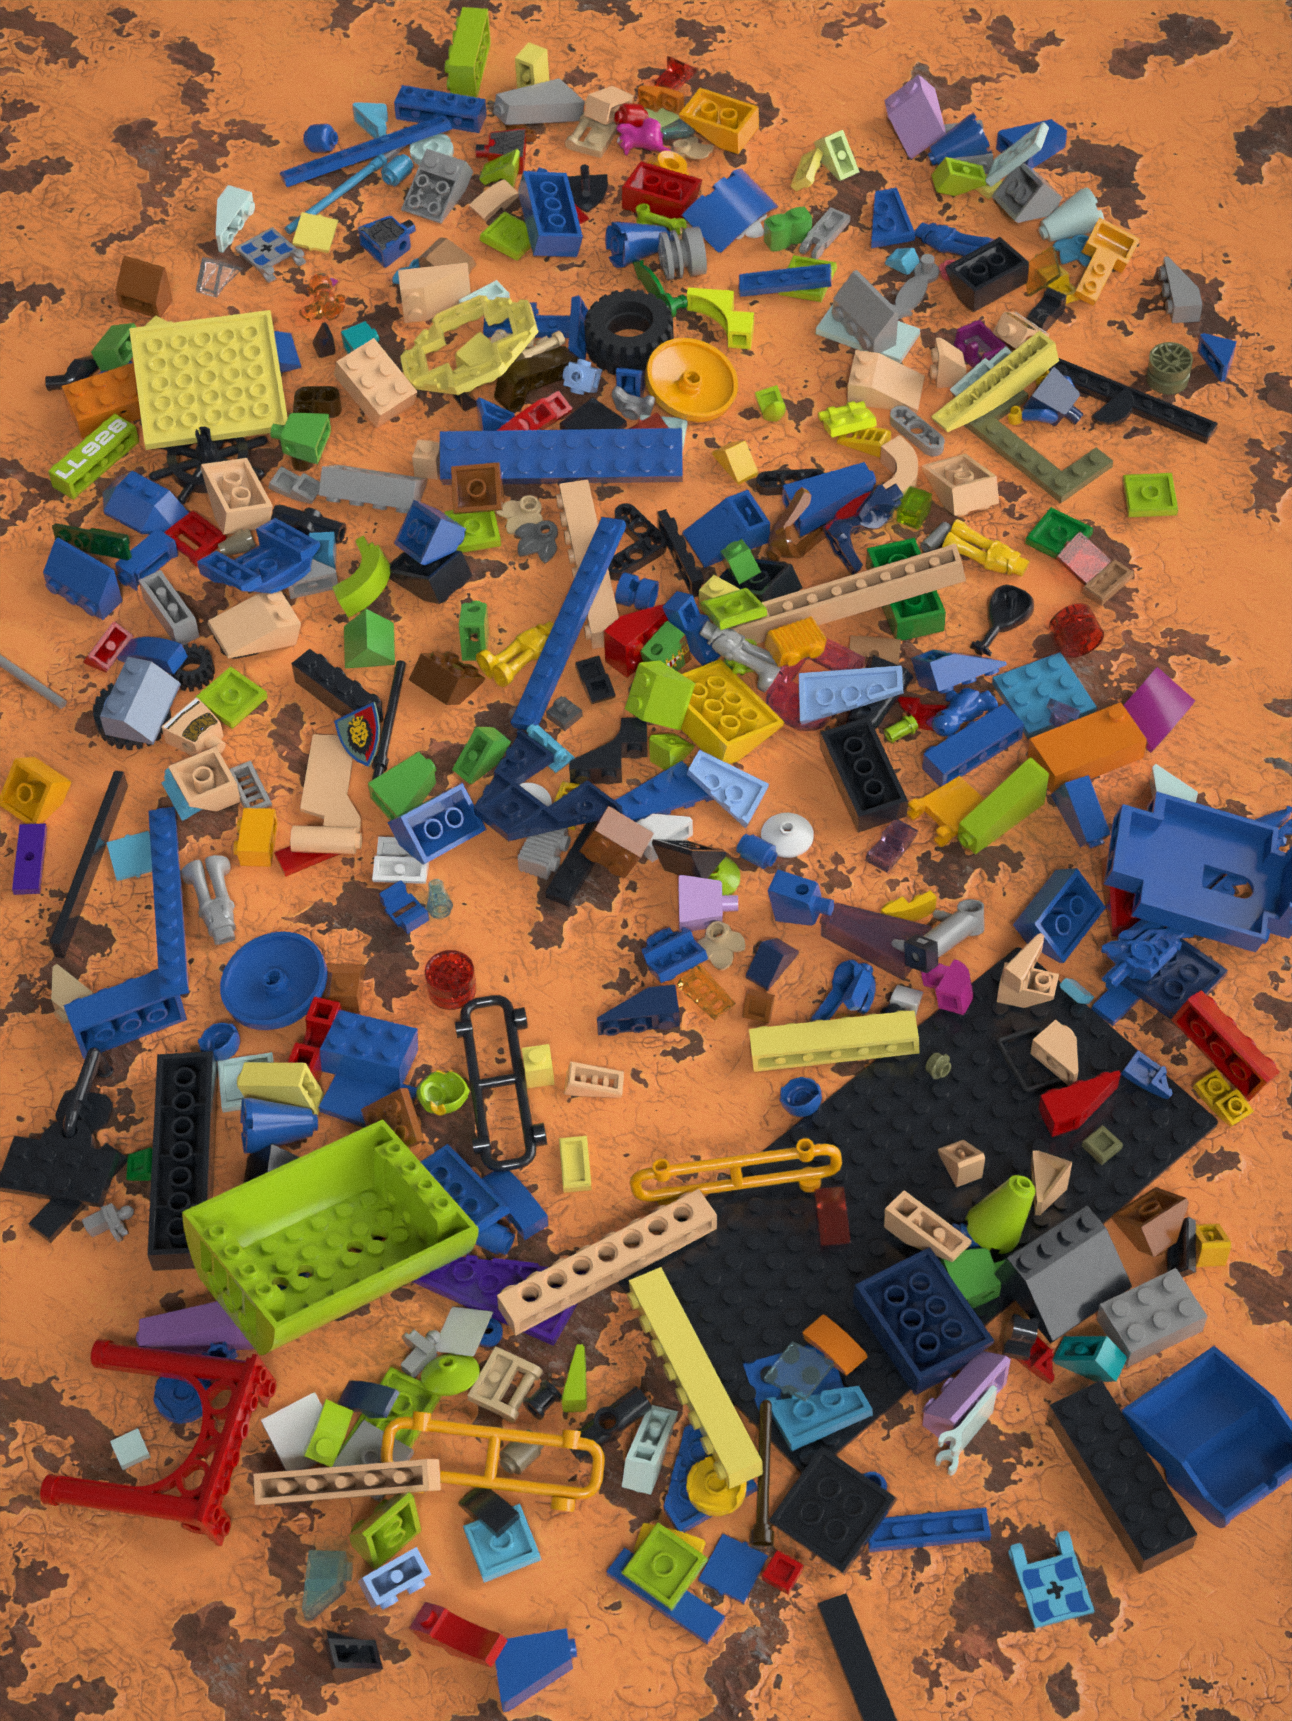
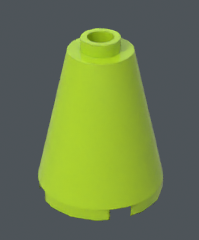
M1014 1175L969 1210L965 1219L968 1220L966 1228L977 1244L989 1251L991 1248L998 1249L1001 1254L1011 1252L1017 1246L1035 1196V1187L1032 1182L1024 1176Z

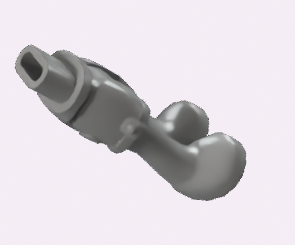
M708 620L703 625L699 634L708 640L707 644L710 645L712 643V648L727 660H733L755 671L759 676L757 688L765 693L781 669L775 663L770 652L745 640V636L738 634L733 629L726 628L720 630Z
M218 855L208 856L205 859V865L215 892V899L210 897L202 862L194 860L182 868L181 877L186 884L194 886L199 903L198 914L208 928L209 936L213 937L215 945L234 941L236 926L233 910L235 905L228 895L224 876L231 869L229 859Z

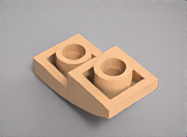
M503 179L485 190L469 206L487 222L500 208L505 210L519 194L517 190Z

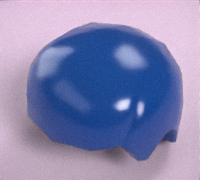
M222 1022L212 1024L204 1030L201 1038L198 1039V1044L201 1052L213 1051L215 1060L218 1062L227 1060L236 1054L240 1045V1036L233 1024Z
M798 1077L790 1080L784 1087H781L779 1100L782 1107L791 1116L801 1118L817 1111L822 1101V1091L819 1084L814 1080Z

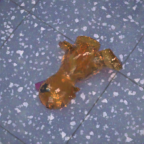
M322 272L314 274L310 278L307 287L308 293L312 294L314 298L312 304L299 310L300 316L305 318L307 322H311L314 318L315 320H320L323 316L327 320L337 318L344 311L345 307L344 304L340 303L346 300L344 295H335L331 291L338 283V280L330 278Z

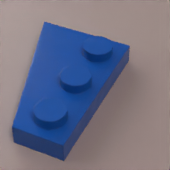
M897 187L875 191L871 248L914 241L915 231Z

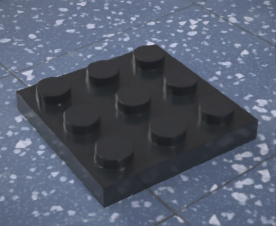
M821 1446L773 1513L769 1523L845 1576L896 1503L897 1498Z

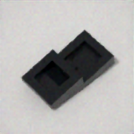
M600 656L575 662L577 674L591 704L616 698L609 675L605 673Z
M475 1487L458 1502L459 1506L475 1521L479 1520L496 1538H499L520 1519L519 1512L491 1489Z

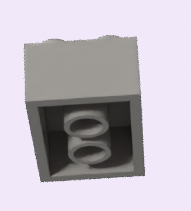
M1175 1268L1101 1303L1096 1320L1106 1336L1128 1357L1125 1362V1366L1128 1368L1202 1332L1207 1315Z

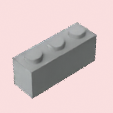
M161 570L138 580L144 601L172 641L184 645L200 637L195 617Z

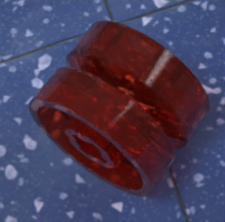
M1077 603L1069 605L1057 612L1049 623V630L1056 640L1062 654L1068 658H1077L1092 652L1104 639V631L1096 620L1092 609L1087 604Z
M445 950L435 954L425 966L427 992L430 1000L437 1007L446 1010L460 1009L465 1003L475 997L477 985L474 965L466 954L456 950Z

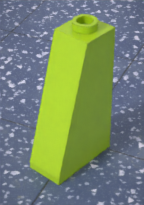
M1031 757L1027 759L959 823L958 840L961 845L969 848L976 855L1044 805L1049 773Z

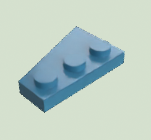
M859 1386L824 1390L821 1394L803 1396V1393L794 1394L792 1398L776 1400V1397L765 1398V1400H769L772 1403V1417L791 1451L873 1415L872 1407Z

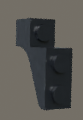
M638 717L621 718L619 733L611 742L570 761V783L581 785L587 780L592 784L604 783L610 785L622 783V758L637 759L648 757L647 722L642 721Z

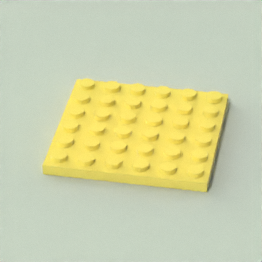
M271 310L129 328L146 450L197 443L195 430H199V427L202 426L210 429L211 439L216 441L268 434L273 424H286L288 417Z

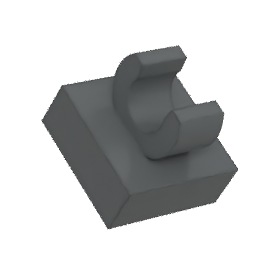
M562 696L554 701L553 706L546 711L547 718L564 731L583 717L582 710Z

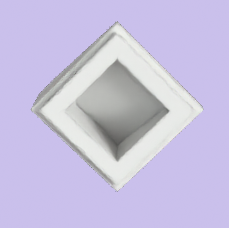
M897 985L891 996L890 1004H898L901 1008H905L906 1011L915 1010L916 1016L923 992Z

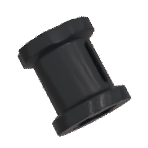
M543 1380L540 1383L541 1387L530 1398L526 1397L523 1400L525 1408L539 1420L544 1417V1412L554 1402H559L562 1398L557 1388L547 1380Z

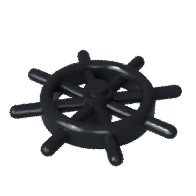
M202 426L199 427V430H195L197 438L196 450L189 448L193 444L158 448L167 451L168 467L152 471L149 474V479L156 481L172 476L173 480L183 488L178 496V501L184 504L192 492L208 494L201 464L228 461L227 457L238 454L237 459L247 458L250 462L249 450L265 445L268 440L265 436H259L247 441L244 437L212 441L210 429ZM224 442L232 444V446L220 449ZM181 455L192 458L178 463ZM252 466L257 478H263L265 475L264 470ZM196 468L192 475L185 472L187 470Z

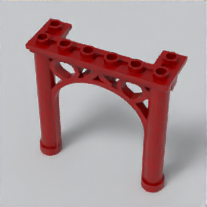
M97 1339L91 1350V1364L94 1368L173 1378L193 1386L199 1394L203 1413L198 1439L186 1460L173 1473L156 1483L145 1486H129L48 1474L41 1484V1502L51 1506L65 1504L180 1522L181 1527L190 1532L206 1535L216 1546L222 1547L224 1538L231 1529V1517L221 1505L224 1496L230 1490V1478L234 1467L239 1463L240 1448L243 1439L248 1435L252 1412L256 1410L258 1403L262 1407L268 1408L271 1397L276 1393L277 1384L275 1378L258 1354H252L245 1361L115 1344L112 1340ZM198 1379L216 1382L206 1390ZM224 1390H230L231 1396L228 1404L224 1408L214 1409L212 1401ZM214 1418L225 1420L221 1433L218 1432V1423ZM215 1451L210 1466L201 1460L202 1458L207 1460L208 1456ZM203 1470L204 1476L200 1486L194 1490H187L185 1479L194 1471ZM177 1486L181 1496L163 1493Z

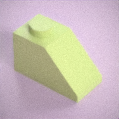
M843 130L814 141L815 147H818L823 152L822 164L839 181L859 172Z

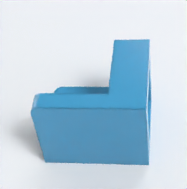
M334 532L309 533V537L320 542V548L312 559L336 570L337 547Z

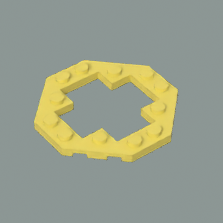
M478 295L437 313L432 319L433 325L428 330L423 329L414 340L415 346L410 350H405L400 356L404 376L417 390L455 395L470 392L477 386L494 381L504 374L538 333L529 301L520 299L519 302H512L511 298L503 297L489 300L487 296ZM483 315L489 326L501 323L506 318H509L513 334L492 343L495 356L453 374L449 363L429 371L425 354L438 351L446 345L444 332L455 330L460 325L469 321L478 320Z

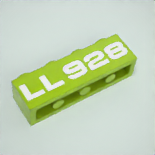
M114 413L48 470L52 486L74 500L139 443L135 425Z

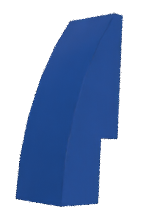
M676 591L662 607L667 619L686 635L690 653L702 666L718 660L721 655L712 648V643L708 645V640L699 634L707 620L710 622L708 615L700 614L692 594Z
M137 637L129 641L117 658L124 663L127 657L151 661L165 672L174 675L188 656L181 643L158 637Z
M493 1171L481 1178L508 1206L510 1213L504 1217L509 1224L512 1223L524 1240L549 1226L548 1216L511 1171Z

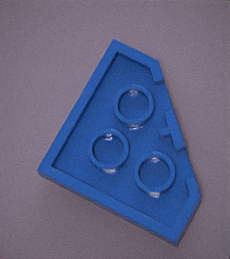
M691 1424L684 1428L669 1491L664 1503V1512L677 1531L684 1533L713 1517L698 1511L691 1504L686 1492L687 1475L692 1466L697 1462L705 1460L706 1457L712 1456V1454L707 1455L703 1449L700 1440L703 1436L700 1430H694ZM753 1479L747 1481L745 1498L757 1491V1484Z

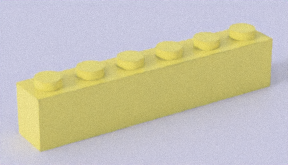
M915 1010L869 1014L860 1017H842L840 1019L824 1021L815 1020L798 1024L788 1023L771 1027L761 1026L749 1029L754 1072L919 1054V1035Z

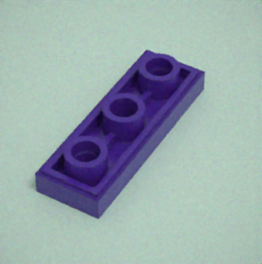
M46 823L19 825L12 885L14 895L40 894L47 837Z

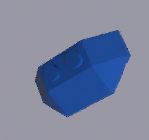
M134 471L117 477L102 492L104 514L140 534L150 535L157 528L165 532L189 513L170 490Z

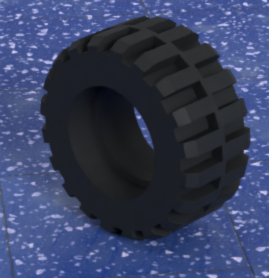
M624 289L622 292H618V290L612 291L611 295L608 296L605 294L599 298V302L595 301L591 305L585 316L586 352L589 354L590 360L597 364V367L603 371L606 369L612 375L616 374L617 368L645 370L653 351L662 343L674 339L671 310L660 298L657 299V296L650 292L646 294L643 290L631 291V289ZM626 329H635L644 332L640 335L631 337H624L614 334L618 331Z

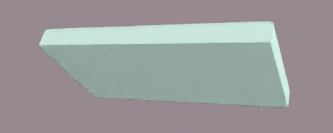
M832 304L816 327V334L857 350L867 351L861 347L859 341L854 336L848 334L846 328L840 322L834 319ZM898 321L896 345L880 354L901 364L919 337L920 329Z

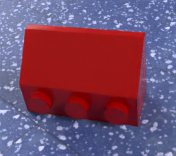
M640 161L622 186V209L637 213L636 207L639 204L645 203L649 205L651 213L670 219H685L682 214L697 200L702 179Z

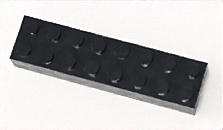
M213 1051L157 1054L147 1251L153 1271L195 1269L185 1236L182 1212L213 1198L218 1067Z

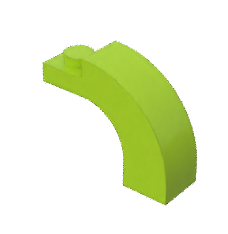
M364 535L355 540L362 556L359 568L349 578L332 587L339 604L348 618L369 606L382 593L390 576V564L380 546H375L373 542L368 543Z

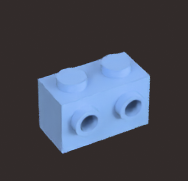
M417 1547L364 1576L357 1582L371 1608L373 1609L380 1605L381 1609L384 1610L399 1601L396 1595L407 1589L410 1595L424 1587L423 1579L430 1576L431 1573Z

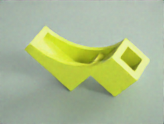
M688 287L687 311L707 315L718 322L727 335L728 348L751 349L754 332V312L733 311L734 291Z

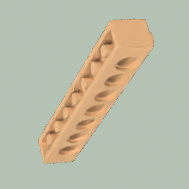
M699 1189L692 1193H684L675 1202L656 1208L652 1214L642 1219L638 1218L631 1221L627 1227L620 1231L608 1233L601 1241L593 1245L583 1246L576 1254L566 1259L561 1258L555 1261L551 1267L542 1272L537 1271L530 1274L523 1282L507 1286L497 1295L498 1309L516 1336L716 1230L717 1214ZM685 1218L687 1220L684 1222H679L676 1219ZM660 1231L662 1234L654 1235L652 1232ZM629 1244L637 1245L635 1248H628L626 1246ZM605 1257L612 1258L611 1261L607 1262L602 1261L601 1259ZM578 1271H586V1272H587V1273L584 1274V1275H578V1274H576V1272H578ZM553 1284H560V1285H562L560 1288H551V1287H550V1286L553 1285ZM529 1297L536 1298L533 1302L525 1301Z

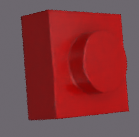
M777 1550L762 1574V1580L789 1595L803 1572L804 1565Z

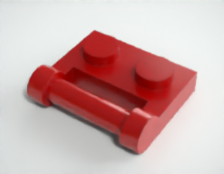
M194 510L164 532L175 540L177 550L188 557L190 563L198 567L197 561L210 555L219 548V543L226 540L225 534L223 535L219 529ZM182 534L199 548L193 550L177 537Z

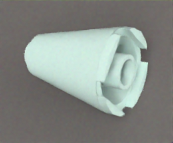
M1088 187L1080 189L1049 216L1040 221L1041 226L1038 227V230L1043 240L1047 239L1049 242L1076 235L1091 233L1099 218L1104 220L1102 211H1098L1095 205L1098 202Z

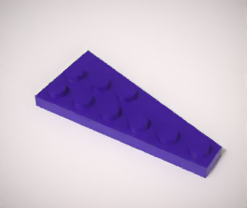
M467 1255L412 1282L470 1309L493 1312L491 1318L508 1325L498 1309L497 1295L507 1286L517 1285L526 1280L530 1274L537 1271L542 1272L549 1267H542L538 1263L498 1258H493L492 1261L478 1259V1256ZM586 1271L576 1272V1274L578 1275H584L587 1273ZM553 1284V1285H551L550 1287H551V1288H560L562 1285H560V1284ZM533 1297L525 1299V1301L527 1302H533L536 1300V1298ZM577 1304L523 1333L554 1346Z

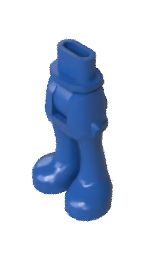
M922 222L915 230V236L921 238L922 242L927 243L931 248L941 253L949 252L965 256L994 240L990 237L963 234L954 227L936 225V223L929 225Z

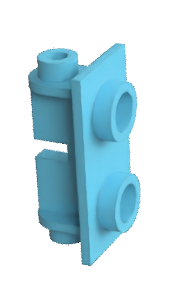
M531 724L527 728L528 735L554 755V762L548 767L555 773L575 759L571 753L539 725Z
M167 768L164 772L165 781L162 782V785L183 821L202 809L189 807L169 768Z

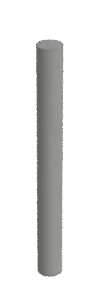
M0 655V667L60 709L66 706L67 701Z

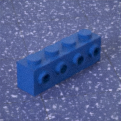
M402 85L394 101L397 120L421 123L445 115L451 122L452 129L480 133L487 117L485 99Z

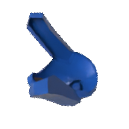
M855 960L841 962L834 971L832 989L811 1016L810 1022L830 1020L842 1002H844L849 1010H857L862 1015L866 1014L872 1005L876 992V982L872 966L866 963L859 964Z

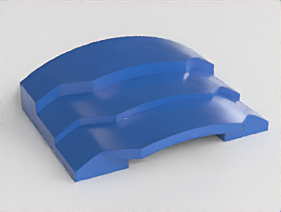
M274 518L256 528L260 544L256 548L234 560L215 551L197 561L200 574L213 582L234 586L241 591L272 594L293 585L311 571L312 557L320 548V542Z

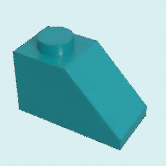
M366 321L341 331L343 348L347 354L373 338L377 342L379 341L377 331L374 328L371 329Z
M1064 1336L1052 1361L1094 1382L1100 1380L1103 1382H1116L1128 1357L1107 1336Z

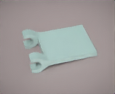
M994 1385L989 1388L957 1428L943 1432L939 1437L938 1446L940 1448L946 1441L951 1442L950 1449L937 1454L935 1465L939 1466L944 1460L950 1461L952 1463L948 1469L950 1476L957 1471L959 1454L993 1413L997 1388Z

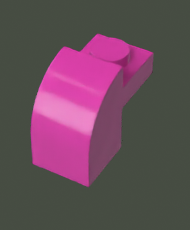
M954 959L950 966L938 963V966L929 973L921 972L923 986L933 988L936 991L938 1007L964 1015L973 999L970 973L966 965Z

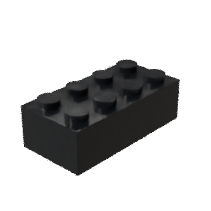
M870 717L820 732V750L858 833L907 817V797Z

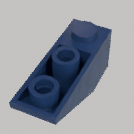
M676 985L648 987L597 1017L598 1035L614 1036L625 1032L641 1033L652 1029L668 1030L673 1027H679L680 1016Z

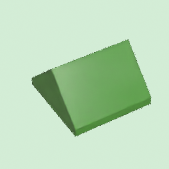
M365 609L344 626L345 669L395 665L394 623L368 609Z

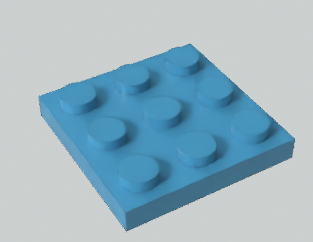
M1061 652L992 678V684L1005 705L1024 723L1023 733L1027 739L1095 713L1097 709L1095 703Z

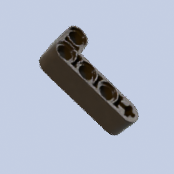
M561 346L515 361L502 376L498 377L494 398L506 410L517 413L525 404L527 391L563 380L565 367L568 366L569 362H577L580 358L566 346Z
M305 386L297 389L295 392L293 413L329 414V418H335L342 412L339 390L335 387ZM291 456L292 467L297 471H307L313 466L311 462Z

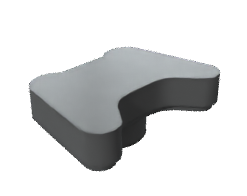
M615 386L611 393L616 409L625 418L638 420L640 415H651L656 400L653 396L636 397L627 394L618 386Z

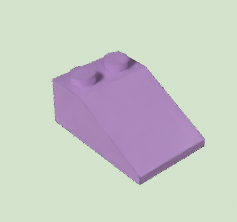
M920 75L908 81L903 87L884 100L888 117L909 158H914L946 134L935 88Z

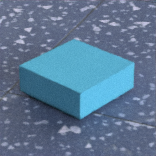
M1065 978L1060 984V988L1077 1003L1090 1004L1094 999V996L1074 979Z

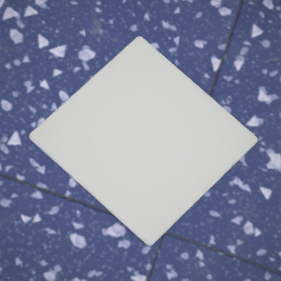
M452 1307L440 1332V1340L435 1344L436 1351L474 1356L493 1312Z

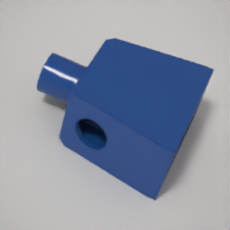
M781 870L776 871L767 890L775 921L812 926L816 923L819 914L830 916L834 909V900L821 896L817 882Z

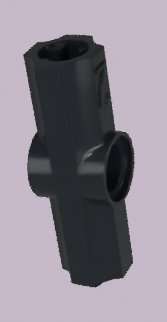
M279 504L275 505L272 511L271 520L276 518L308 536L309 533L334 532L336 544L342 543L345 538L346 523L325 518L316 509L306 508L304 511Z
M635 1386L612 1405L600 1408L595 1413L594 1418L577 1431H581V1438L593 1440L602 1447L608 1442L618 1440L623 1430L651 1410L652 1405L644 1393ZM606 1420H614L616 1422L610 1429L601 1427ZM570 1449L580 1463L591 1455L585 1450Z

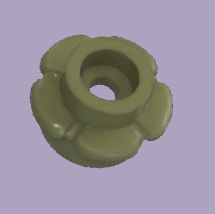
M934 1053L928 1059L926 1071L930 1073L933 1079L943 1078L949 1073L951 1069L949 1056L947 1054L943 1056L940 1053Z

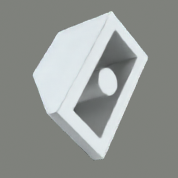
M651 814L647 818L636 822L654 833L643 853L651 862L658 859L652 846L653 839L686 840L693 835V820L687 816Z

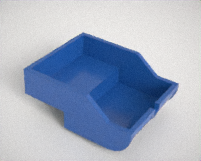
M1215 1346L1122 1409L1124 1417L1146 1452L1165 1468L1168 1485L1211 1524L1218 1528L1226 1527L1235 1517L1247 1511L1292 1478L1291 1419L1275 1396Z

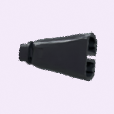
M873 655L869 656L865 668L899 665ZM902 667L904 693L912 682L913 675L908 669ZM902 694L849 710L846 724L870 717L876 730Z

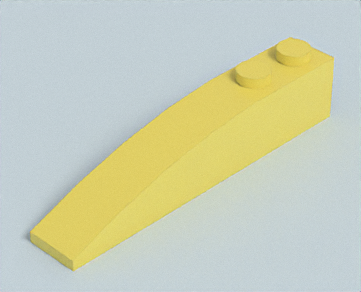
M1039 330L932 415V420L946 432H949L1005 403L1059 361L1056 343Z

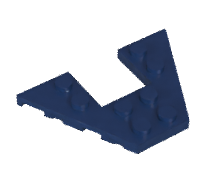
M521 729L517 731V737L511 748L508 747L506 750V757L499 762L495 769L494 778L491 783L486 785L483 790V796L478 799L474 806L475 815L508 842L598 821L608 806L623 814V810L620 804L588 780L548 807L526 791L520 784L554 762V755Z

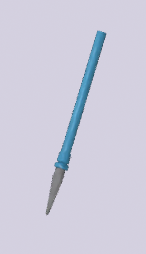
M405 146L377 155L367 166L304 213L317 215L371 173L385 166L388 163L387 161L393 159ZM300 216L285 226V231L288 234L296 231Z

